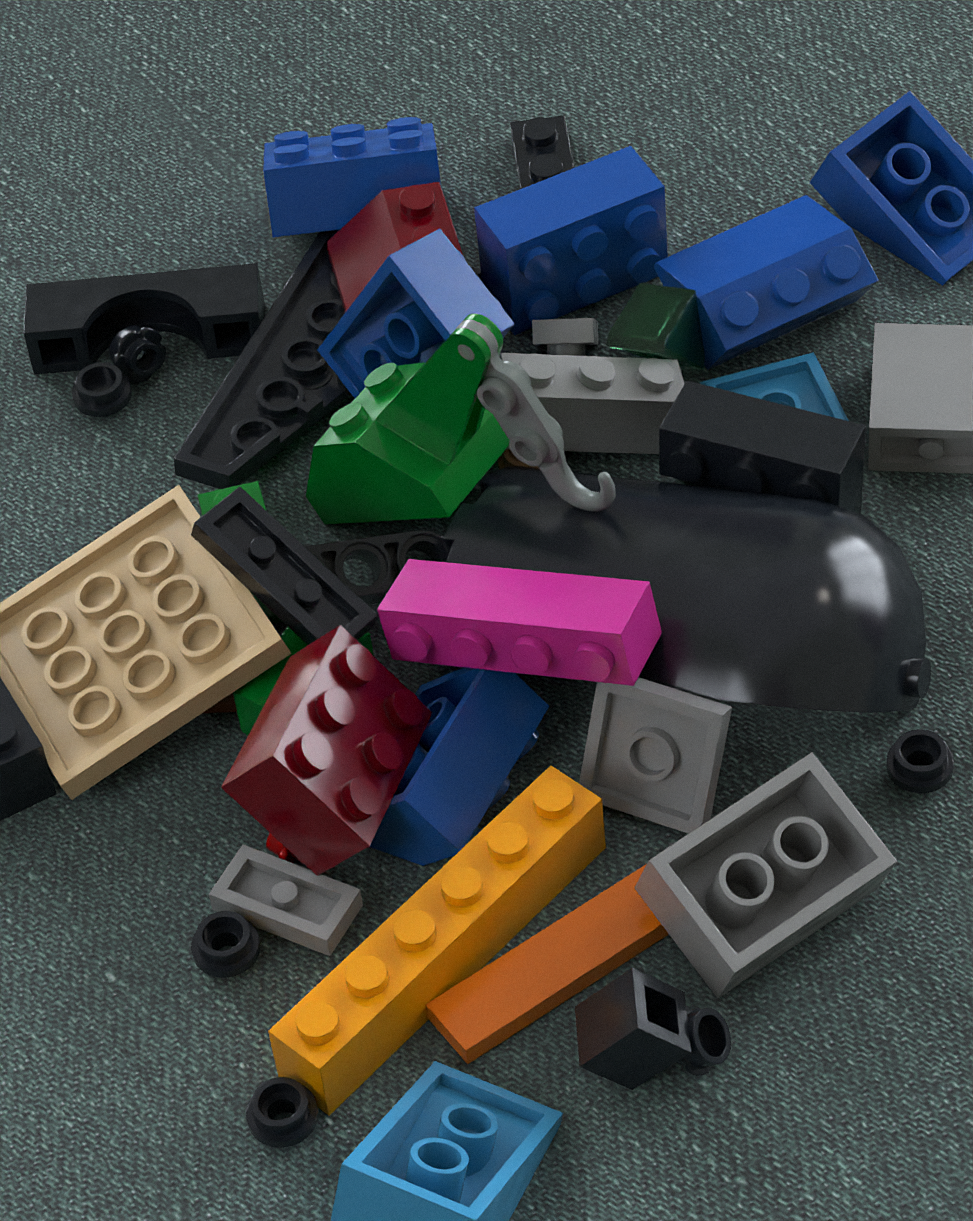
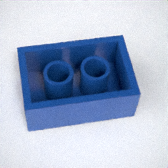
M417 117L394 119L387 122V128L369 131H365L364 125L361 124L341 125L330 130L331 135L308 138V133L305 131L284 132L274 136L275 142L264 144L263 172L273 237L339 230L382 190L440 182L433 124H421V119Z
M632 146L474 207L482 283L500 302L504 311L515 323L510 329L514 335L531 329L532 320L556 319L658 277L653 265L668 257L665 186Z

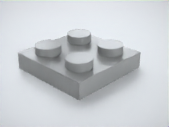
M638 677L634 686L597 682L579 784L602 798L604 806L689 834L711 819L732 707Z

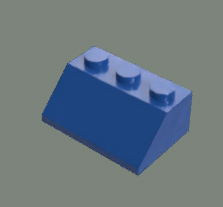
M807 195L664 258L653 265L707 370L856 302L879 281L852 228Z
M463 667L420 685L415 695L433 713L369 847L425 866L448 857L453 858L481 831L478 824L487 809L496 804L508 790L510 780L507 776L516 761L535 745L539 737V732L536 728L549 708V705L516 673Z

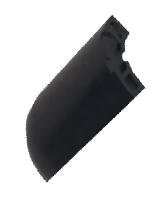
M510 466L493 472L480 482L482 495L474 505L462 503L443 538L446 545L451 547L446 560L447 563L649 581L662 634L639 677L693 695L775 707L873 713L914 709L919 699L924 698L929 689L931 664L928 659H924L926 636L922 591L900 547L863 514L818 499L611 476L616 491V497L611 506L598 512L585 511L572 506L562 499L552 489L539 468ZM573 472L576 479L584 487L591 491L600 492L598 475Z

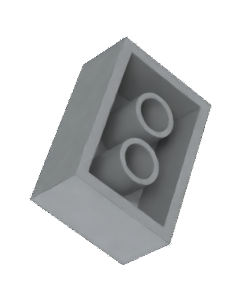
M811 752L651 858L644 868L635 886V890L718 999L877 890L898 861L813 752Z

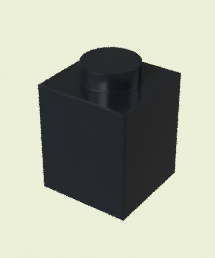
M631 968L575 1006L579 1067L631 1090L637 1088L691 1052L685 992L637 969Z

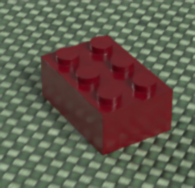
M339 625L289 657L221 788L318 876L371 845L433 712L385 668L367 648L362 646L345 628Z

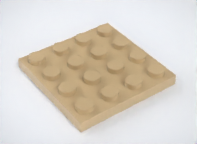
M177 485L0 603V678L43 745L50 769L61 788L71 800L292 654L250 590L191 536L194 522L200 518V515L180 485Z

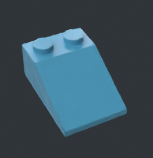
M434 1061L341 1164L331 1221H509L561 1125L563 1113Z

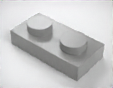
M594 318L532 320L533 345L547 346V355L586 356L585 345L598 344V321Z
M242 844L209 893L212 910L216 912L231 911L238 913L253 924L254 927L331 956L363 906L360 889L322 874L317 876L309 869Z

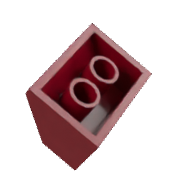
M440 182L382 190L327 241V251L345 313L389 255L439 228L463 255Z

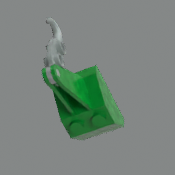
M473 313L465 317L426 362L405 365L387 363L376 368L366 377L364 381L366 387L352 403L342 407L331 417L329 421L331 427L313 446L306 498L324 524L447 518L452 515L508 446H510L512 453L521 462L529 466H537L552 489L572 506L585 511L598 512L604 510L613 503L616 491L615 484L607 472H601L598 475L600 492L587 489L576 479L566 462L561 426L547 413L533 391L528 373L520 365L512 361H502L499 355L503 346V336L499 328L487 317Z

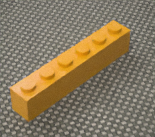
M550 765L268 1031L278 1077L291 1078L305 1086L314 1095L317 1107L330 1116L429 1020L426 1010L428 1002L484 967L606 848L602 798Z

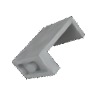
M875 323L868 470L973 474V325Z

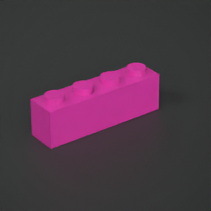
M408 559L377 608L392 660L634 686L662 634L649 581Z

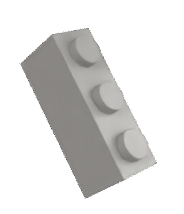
M500 353L499 355L502 361H512L520 365L528 373L533 391L547 413L562 428L564 451L659 454V427L684 386L678 360L545 355L536 353Z

